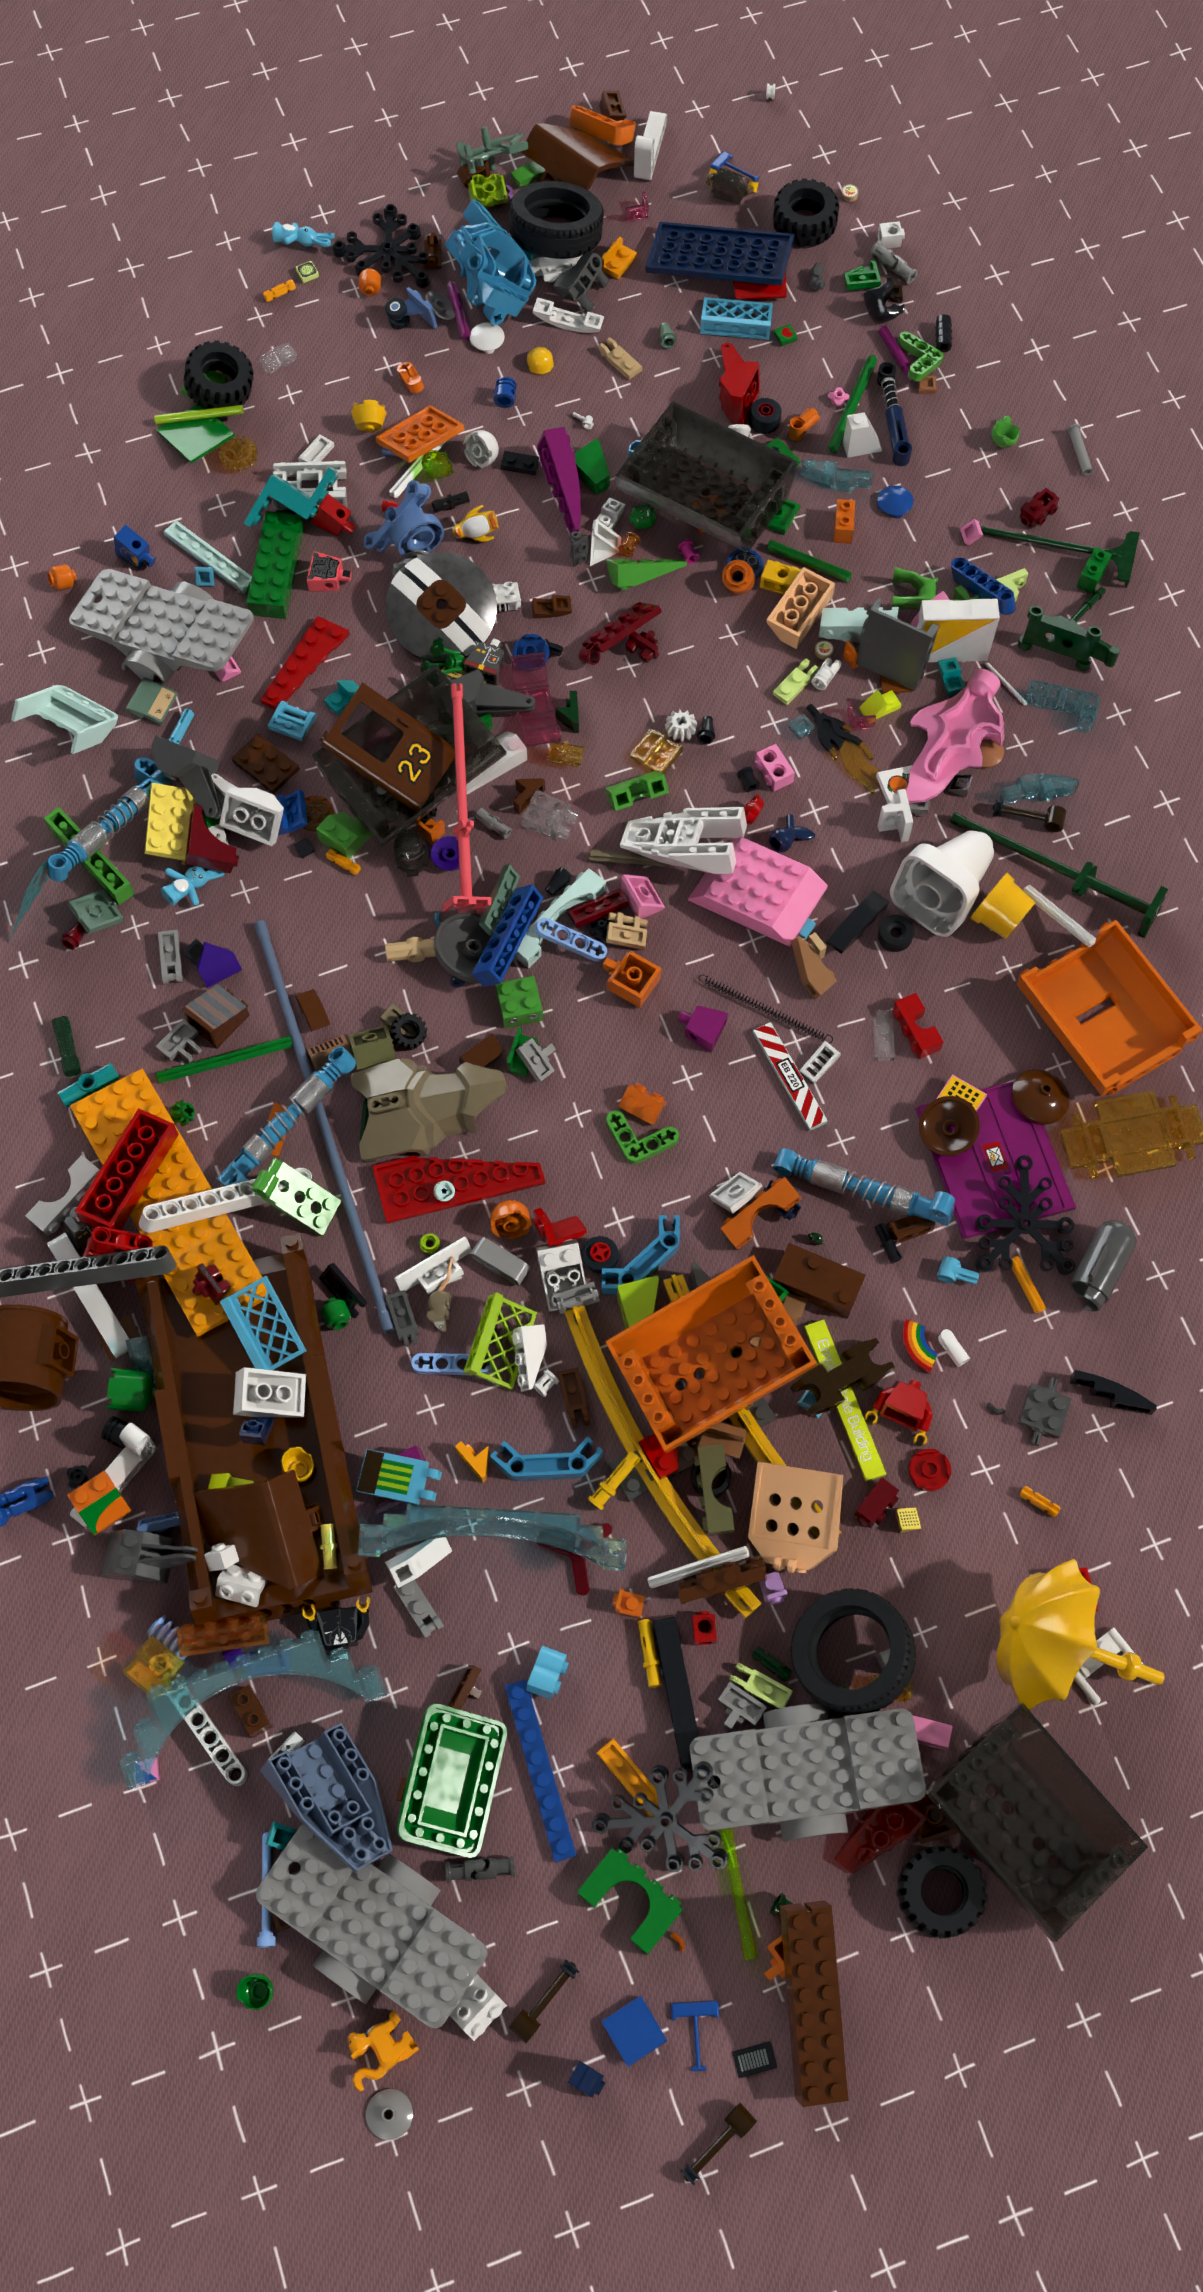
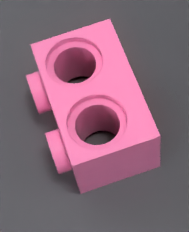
M777 744L756 753L755 768L758 772L761 771L766 785L770 786L773 792L793 783L795 772Z

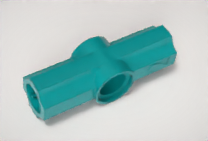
M109 1063L91 1074L81 1075L77 1082L57 1093L65 1107L69 1108L70 1105L119 1080L120 1077L113 1065ZM93 1083L91 1087L85 1088L87 1084Z

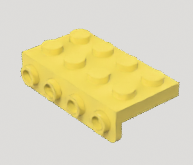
M158 783L151 784L144 854L182 860L181 864L186 865L185 856L190 813L194 805H196V800L186 788Z

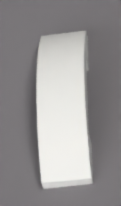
M538 297L533 308V314L543 321L574 332H600L604 316L587 312L585 316L554 307V302Z

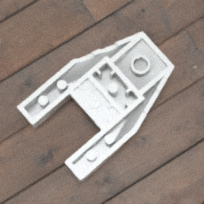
M744 807L686 808L682 813L672 815V812L664 813L663 817L655 819L649 816L631 820L627 823L620 847L661 863L713 874L733 873L736 864L733 843L698 842L700 838L744 837L747 827Z

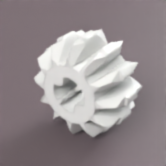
M679 709L678 713L672 711L671 716L666 718L665 729L668 731V737L673 736L674 741L679 738L683 742L684 738L690 740L691 735H695L697 722L694 714L689 715L688 710L685 713H682L681 709Z

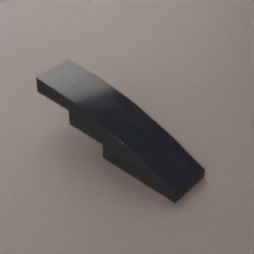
M873 891L841 923L826 943L842 954L862 936L864 930L875 921L877 915L887 907L889 901Z
M1074 1370L1071 1374V1384L1091 1387L1090 1395L1111 1399L1110 1407L1149 1415H1152L1157 1410L1156 1404L1117 1382L1079 1370Z

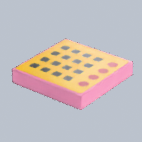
M952 1074L936 1099L944 1096H957L968 1101L978 1111L987 1094Z

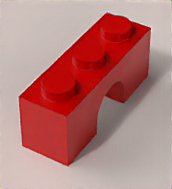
M917 993L895 1001L892 1014L896 1021L899 1020L903 1035L908 1037L911 1042L910 1047L913 1053H917L919 1059L940 1051L944 1042L935 1026L925 1029L916 1024L915 1021L923 1017L925 1007Z

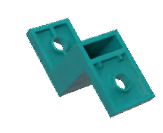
M328 467L311 497L276 474L271 475L244 524L252 527L260 523L264 516L261 514L263 509H268L273 500L270 497L306 520L310 519V517H315L319 508L317 505L329 493L327 488L329 485L333 486L338 478L336 475L337 470L333 467Z

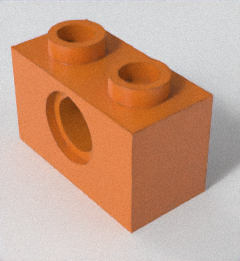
M837 499L833 542L851 544L854 531L856 500Z

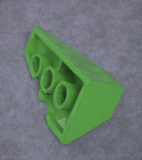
M606 559V564L612 584L618 586V589L626 590L629 589V586H637L687 566V561L682 559H657V562H654V560L641 559L637 562L630 559Z

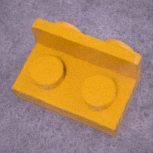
M619 237L616 241L612 242L610 249L601 256L602 272L619 280L637 258V252L624 246L623 238Z

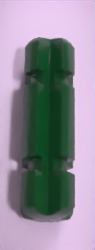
M759 1646L753 1651L752 1658L756 1661L760 1660L761 1664L773 1674L777 1673L778 1677L783 1681L789 1678L792 1671L786 1666H781L782 1663L769 1653L766 1654L765 1650Z

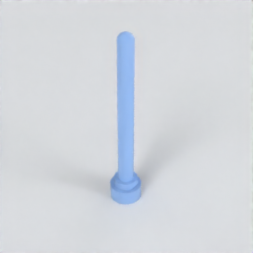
M268 1832L262 1836V1881L271 1869V1847L265 1844ZM262 1906V1932H259V1937H257V1947H275L276 1937L273 1936L271 1931V1912Z

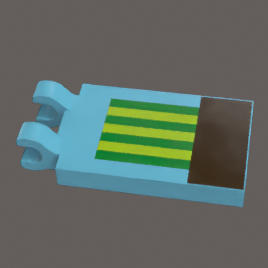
M366 1449L356 1491L416 1505L420 1504V1499L435 1502L437 1493L424 1490L427 1478L440 1481L442 1472L437 1469L428 1468L429 1462Z

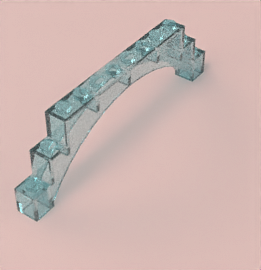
M407 1504L406 1515L384 1514L383 1525H360L358 1556L380 1557L381 1554L394 1548L434 1538L497 1536L529 1540L558 1547L593 1561L603 1567V1570L625 1571L626 1539L604 1538L602 1526L581 1525L580 1514Z
M309 1630L303 1632L300 1638L293 1640L290 1637L279 1642L280 1645L271 1648V1645L264 1646L258 1649V1653L253 1655L249 1653L242 1654L236 1657V1661L231 1663L223 1661L216 1664L214 1669L207 1671L204 1668L194 1672L192 1677L186 1679L184 1676L178 1677L171 1681L172 1684L163 1687V1684L156 1685L150 1688V1692H147L146 1695L153 1719L150 1720L149 1717L141 1719L133 1727V1733L140 1752H129L123 1755V1759H120L119 1765L127 1789L131 1790L150 1783V1771L155 1758L175 1727L202 1702L228 1687L263 1676L297 1674L333 1681L360 1694L367 1703L387 1695L378 1665L375 1667L373 1665L364 1666L360 1669L361 1672L356 1673L348 1648L343 1649V1647L334 1649L327 1656L319 1631Z

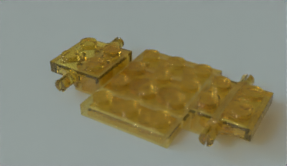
M1154 1090L1096 1101L1094 1105L1099 1120L1082 1123L1080 1113H1074L1072 1118L1075 1125L1071 1128L1062 1129L1059 1132L1070 1170L1081 1167L1088 1168L1090 1178L1093 1179L1099 1177L1096 1165L1107 1163L1111 1160L1116 1178L1175 1167L1177 1162L1173 1150L1185 1149L1188 1160L1195 1159L1196 1155L1193 1147L1203 1144V1123L1197 1105H1179L1177 1095L1174 1094L1168 1097L1171 1106L1159 1108Z

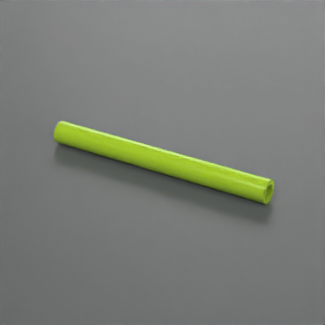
M242 405L155 415L154 419L156 425L239 415L244 414Z

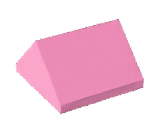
M623 875L621 877V890L626 896L635 916H640L643 919L665 908L648 877Z

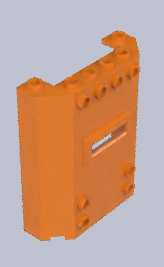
M1117 920L1111 923L1106 922L1099 928L1100 931L1096 937L1095 944L1091 947L1082 943L1078 949H1071L1066 952L1061 959L1052 960L1044 969H1038L1037 967L1031 970L1025 969L1020 973L1017 986L1101 1096H1105L1107 1092L1110 1095L1115 1094L1178 1056L1183 1051L1182 1048L1188 1043H1193L1203 1031ZM1108 998L1114 1003L1111 1007L1082 1024L1076 1018Z

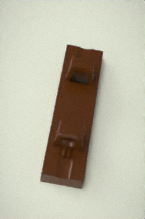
M468 1665L448 1704L449 1707L461 1710L468 1696L479 1699L482 1691L474 1687V1684L482 1669L475 1665Z

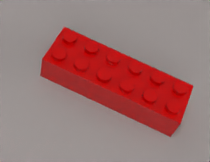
M138 1108L76 1208L75 1213L81 1222L94 1228L122 1229L179 1135L174 1123Z

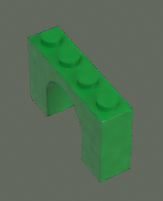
M612 1848L577 1891V1894L595 1909L607 1892L616 1884L631 1882L640 1886L647 1894L649 1912L644 1922L630 1938V1941L648 1955L683 1909L680 1907L682 1903L672 1894L668 1897L663 1893L664 1887L655 1879L652 1881L644 1876L647 1872L638 1864L631 1865L627 1861L629 1857L621 1849L618 1848L615 1851Z

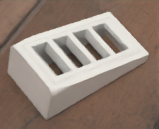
M824 1041L799 1071L815 1084L841 1054L828 1042ZM827 1051L832 1057L828 1058L823 1052ZM821 1056L827 1063H822L818 1057ZM815 1061L822 1069L819 1070L812 1063ZM810 1067L817 1075H812L807 1069Z

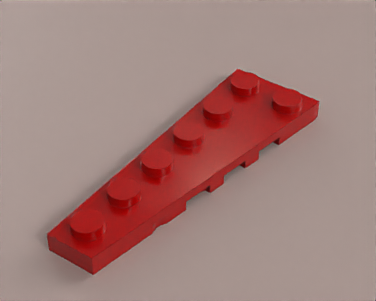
M317 616L261 697V703L276 710L281 701L286 702L300 688L304 680L316 671V667L328 658L333 649L336 650L350 635L349 630Z

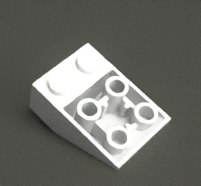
M576 1239L563 1242L558 1246L546 1245L536 1247L549 1312L559 1310L554 1294L586 1284L579 1245Z

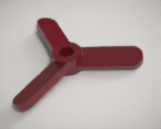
M602 1523L579 1543L574 1544L545 1533H540L537 1535L536 1543L571 1559L576 1592L579 1595L585 1596L590 1591L585 1555L611 1534L612 1527L608 1523ZM578 1549L581 1551V1554L575 1556L573 1551Z

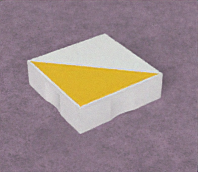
M970 599L963 601L922 600L918 615L919 623L916 628L927 632L932 623L939 626L928 662H938L955 657L958 662L987 661L1000 619L998 599Z

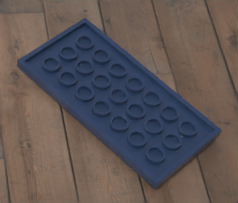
M659 222L645 270L646 273L782 285L794 243V234Z

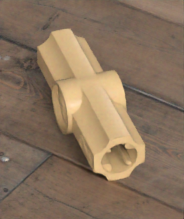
M411 937L406 942L385 944L387 962L407 959L410 962H420L425 957L436 956L434 938L423 940L421 937Z

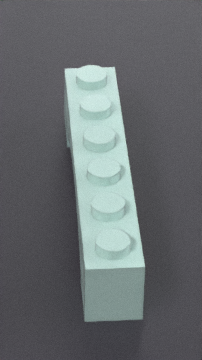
M589 868L585 872H581L577 876L576 881L572 885H568L564 889L563 894L559 898H555L551 902L550 907L546 911H542L538 915L537 920L530 924L514 958L529 969L542 956L540 945L543 938L535 932L536 923L541 918L556 921L569 909L602 896L606 892V881ZM546 924L542 925V931L547 930Z

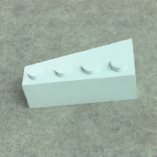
M864 607L854 609L853 611H849L847 608H823L819 637L861 643L859 638L865 630L862 627L869 615L866 614L867 611L864 610ZM879 607V611L897 618L899 607H892V610H883V607Z

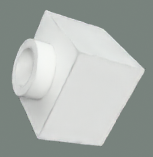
M219 1543L212 1546L210 1552L204 1554L209 1571L224 1570L239 1562L234 1544L225 1546L224 1543Z

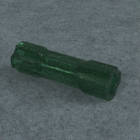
M67 1016L54 1018L52 1025L60 1051L63 1073L66 1077L79 1075L82 1071L76 1054L70 1020Z

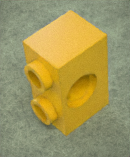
M768 559L761 576L760 588L784 595L801 569Z

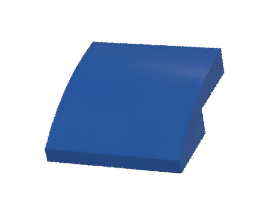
M298 789L286 797L280 794L276 796V799L284 808L278 835L286 834L308 825L304 791Z
M639 1996L601 2021L627 2067L667 2042L666 2037L642 1996Z

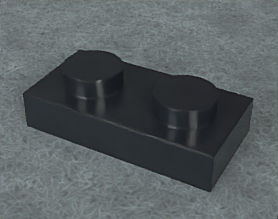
M504 451L500 465L501 470L536 476L539 457Z

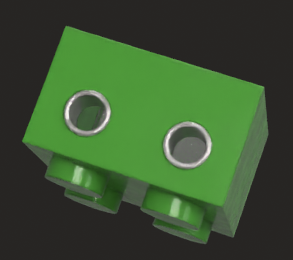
M534 976L495 984L504 1029L543 1021V1010Z

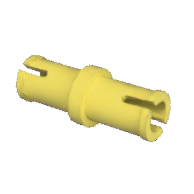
M334 1523L320 1525L322 1536L320 1549H323V1568H338L336 1557L338 1543H335Z

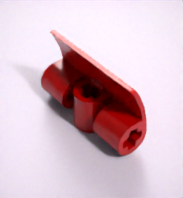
M786 272L782 285L733 281L736 300L786 298L787 296Z

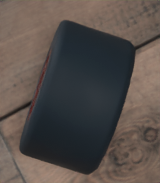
M760 398L752 403L749 413V424L752 429L762 434L774 432L781 422L782 411L779 403L770 398Z

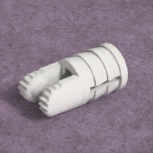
M827 658L812 678V685L818 690H825L840 669L842 662L835 660L832 664V660Z

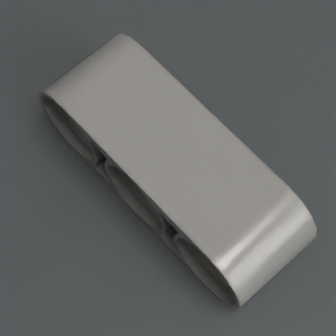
M481 1237L470 1252V1256L474 1260L517 1286L521 1284L531 1269L526 1262L485 1237Z

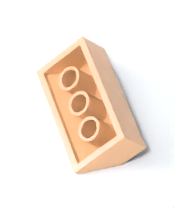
M805 567L802 568L766 620L780 641L795 649L798 648L822 613L823 608L832 599L835 583Z

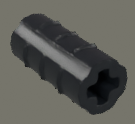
M945 314L937 317L935 327L936 349L941 352L951 350L953 339L951 317Z

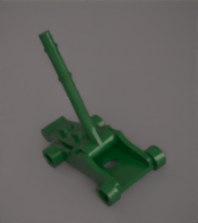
M1100 587L1070 619L1064 618L1061 615H1044L1041 607L1031 606L1027 613L1029 621L1024 635L1019 637L1018 647L1022 650H1030L1032 645L1076 659V667L1083 671L1090 668L1092 662L1090 656L1104 662L1107 667H1113L1120 649L1100 639L1102 629L1099 627L1090 626L1087 630L1077 624L1078 620L1102 598V595L1106 592L1105 588ZM1052 633L1054 636L1046 637L1045 634Z

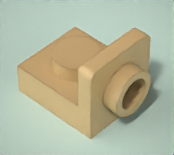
M814 932L809 935V947L822 959L825 957L827 946Z

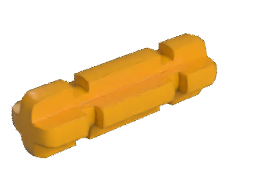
M290 279L285 282L286 284L281 283L271 288V291L263 292L266 302L272 301L274 297L276 299L288 293V290L289 292L295 290L294 281Z
M330 848L326 853L327 859L332 862L335 861V864L346 871L350 870L351 874L357 875L360 872L361 866L359 864L352 863V860L341 853L337 854L336 850Z
M1028 1486L1023 1487L1020 1492L1021 1498L1030 1500L1031 1504L1042 1511H1048L1047 1514L1050 1516H1057L1060 1506L1055 1503L1051 1504L1049 1499L1037 1492H1032L1033 1490Z

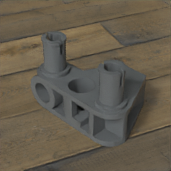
M588 251L581 256L574 267L559 275L553 287L563 299L579 302L587 313L594 308V304L586 295L593 281L596 280L600 287L604 288L609 284L610 280L602 272L601 257L592 251Z

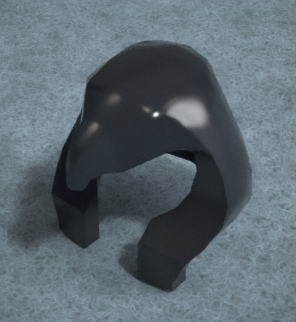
M887 278L886 283L863 294L867 311L874 322L884 323L891 321L905 311V304L901 306L896 304L890 307L885 306L887 300L894 293L892 278Z

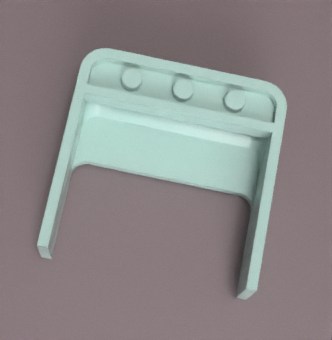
M55 685L16 699L11 718L15 722L37 714L41 715L43 719L54 722L58 727L67 729L74 735L70 753L75 754L102 743L117 724L118 715L66 686Z

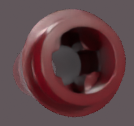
M78 921L62 935V944L70 950L78 948L86 930Z

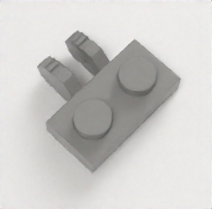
M183 1019L156 1045V1049L170 1061L180 1054L190 1063L193 1058L184 1048L188 1045L197 1054L202 1051L192 1041L199 1032Z

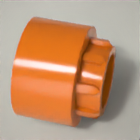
M733 560L724 567L722 581L729 592L735 595H743L753 588L755 574L747 562ZM736 574H743L741 581H734Z

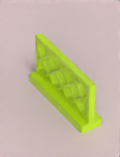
M497 1292L489 1295L463 1373L469 1376H477L508 1390H513L518 1375V1366L515 1362L510 1364L505 1353L514 1350L516 1354V1348L512 1341V1333L514 1332H510L505 1320L514 1317L517 1326L521 1327L522 1324L518 1314L523 1312L530 1315L528 1324L524 1326L534 1325L537 1312L505 1299L503 1295ZM502 1304L509 1306L512 1315L506 1318L503 1317L501 1312ZM501 1322L506 1334L497 1337L494 1329L496 1324ZM507 1336L512 1347L504 1351L499 1339ZM495 1342L500 1353L491 1357L488 1347L490 1343ZM501 1355L506 1367L497 1370L493 1359ZM489 1361L493 1373L489 1375L480 1372L483 1363ZM505 1369L508 1370L510 1374L509 1383L502 1381L499 1372Z

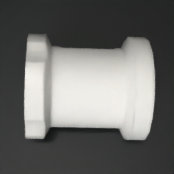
M545 1369L544 1374L534 1383L533 1388L541 1396L546 1397L547 1391L554 1384H558L559 1380L551 1371Z

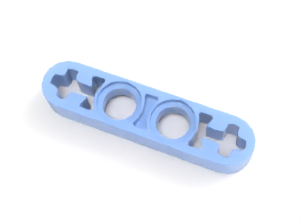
M541 918L535 925V932L538 936L592 961L599 962L607 955V948L603 943L551 919ZM543 924H546V925H547V926H546V928H547L546 931H542V925H543ZM553 928H555L556 930L554 931L553 936L550 935L552 933ZM559 931L565 932L567 939L560 940L557 933ZM575 940H582L585 944L584 948H578L575 945ZM589 944H590V945H591L590 950L587 952L586 950H587V948L589 947ZM596 948L600 949L599 953L601 954H599V956L595 955L596 951L594 950H596Z
M419 1353L412 1358V1369L417 1374L467 1375L463 1373L464 1369L462 1370L457 1367V1363L461 1359L467 1360L469 1354ZM419 1359H423L424 1363H430V1359H433V1369H430V1364H424L422 1368H419L415 1363H419ZM440 1359H445L448 1365L444 1369H439L436 1366V1362ZM487 1365L486 1369L481 1368L480 1372L488 1375L491 1373L492 1368L490 1365Z

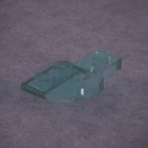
M802 459L801 475L821 486L853 493L854 487L870 489L872 487L874 471L838 468V462Z
M1056 774L1020 776L1017 778L1015 785L1002 788L999 798L1001 802L1014 803L1020 799H1031L1038 795L1040 801H1051L1063 795L1070 796L1074 794L1078 788L1079 780Z

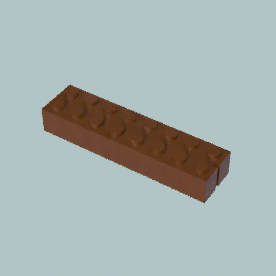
M825 1900L806 1902L804 1906L800 1903L781 1905L780 1918L795 2099L802 2107L849 2101L832 1905Z

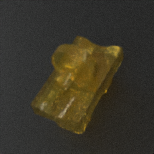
M566 740L564 743L551 741L547 760L555 764L567 763L572 767L581 766L584 747L571 745Z

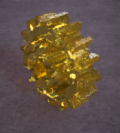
M237 435L235 439L225 442L224 446H219L220 451L218 455L220 462L224 464L226 469L230 467L231 471H234L235 468H237L238 472L241 471V468L247 470L248 465L253 466L252 461H257L256 456H258L256 444L252 443L251 438L246 440V437L243 436L239 439Z

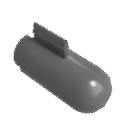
M1106 1221L1097 1229L1070 1282V1287L1073 1291L1087 1299L1084 1310L1099 1311L1103 1304L1108 1302L1136 1246L1137 1239L1134 1231L1123 1221Z

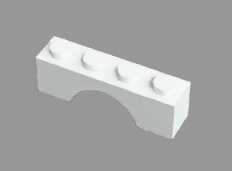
M81 1155L68 1169L71 1185L66 1195L55 1202L39 1200L25 1216L47 1236L56 1232L60 1227V1223L70 1216L71 1209L81 1202L100 1170Z

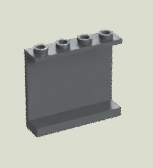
M878 598L874 605L870 604L866 612L869 616L864 621L862 628L865 630L860 635L859 642L861 644L856 649L858 654L856 664L915 691L923 679L939 626L932 623L928 631L925 632L879 611L881 599Z

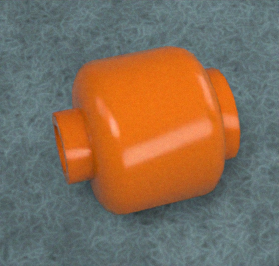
M368 268L360 273L358 285L360 292L367 296H374L380 292L381 275L376 270Z
M67 564L51 567L50 572H47L49 585L56 590L72 588L74 581H76L74 569L71 570Z

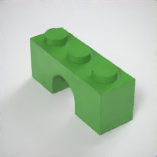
M658 770L605 788L609 805L615 811L634 805L633 801L638 798L650 797L652 799L669 793L665 775Z

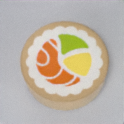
M852 184L845 185L841 191L842 199L847 202L855 201L858 198V188Z
M825 640L819 641L815 646L816 657L822 660L831 658L834 650L832 643Z

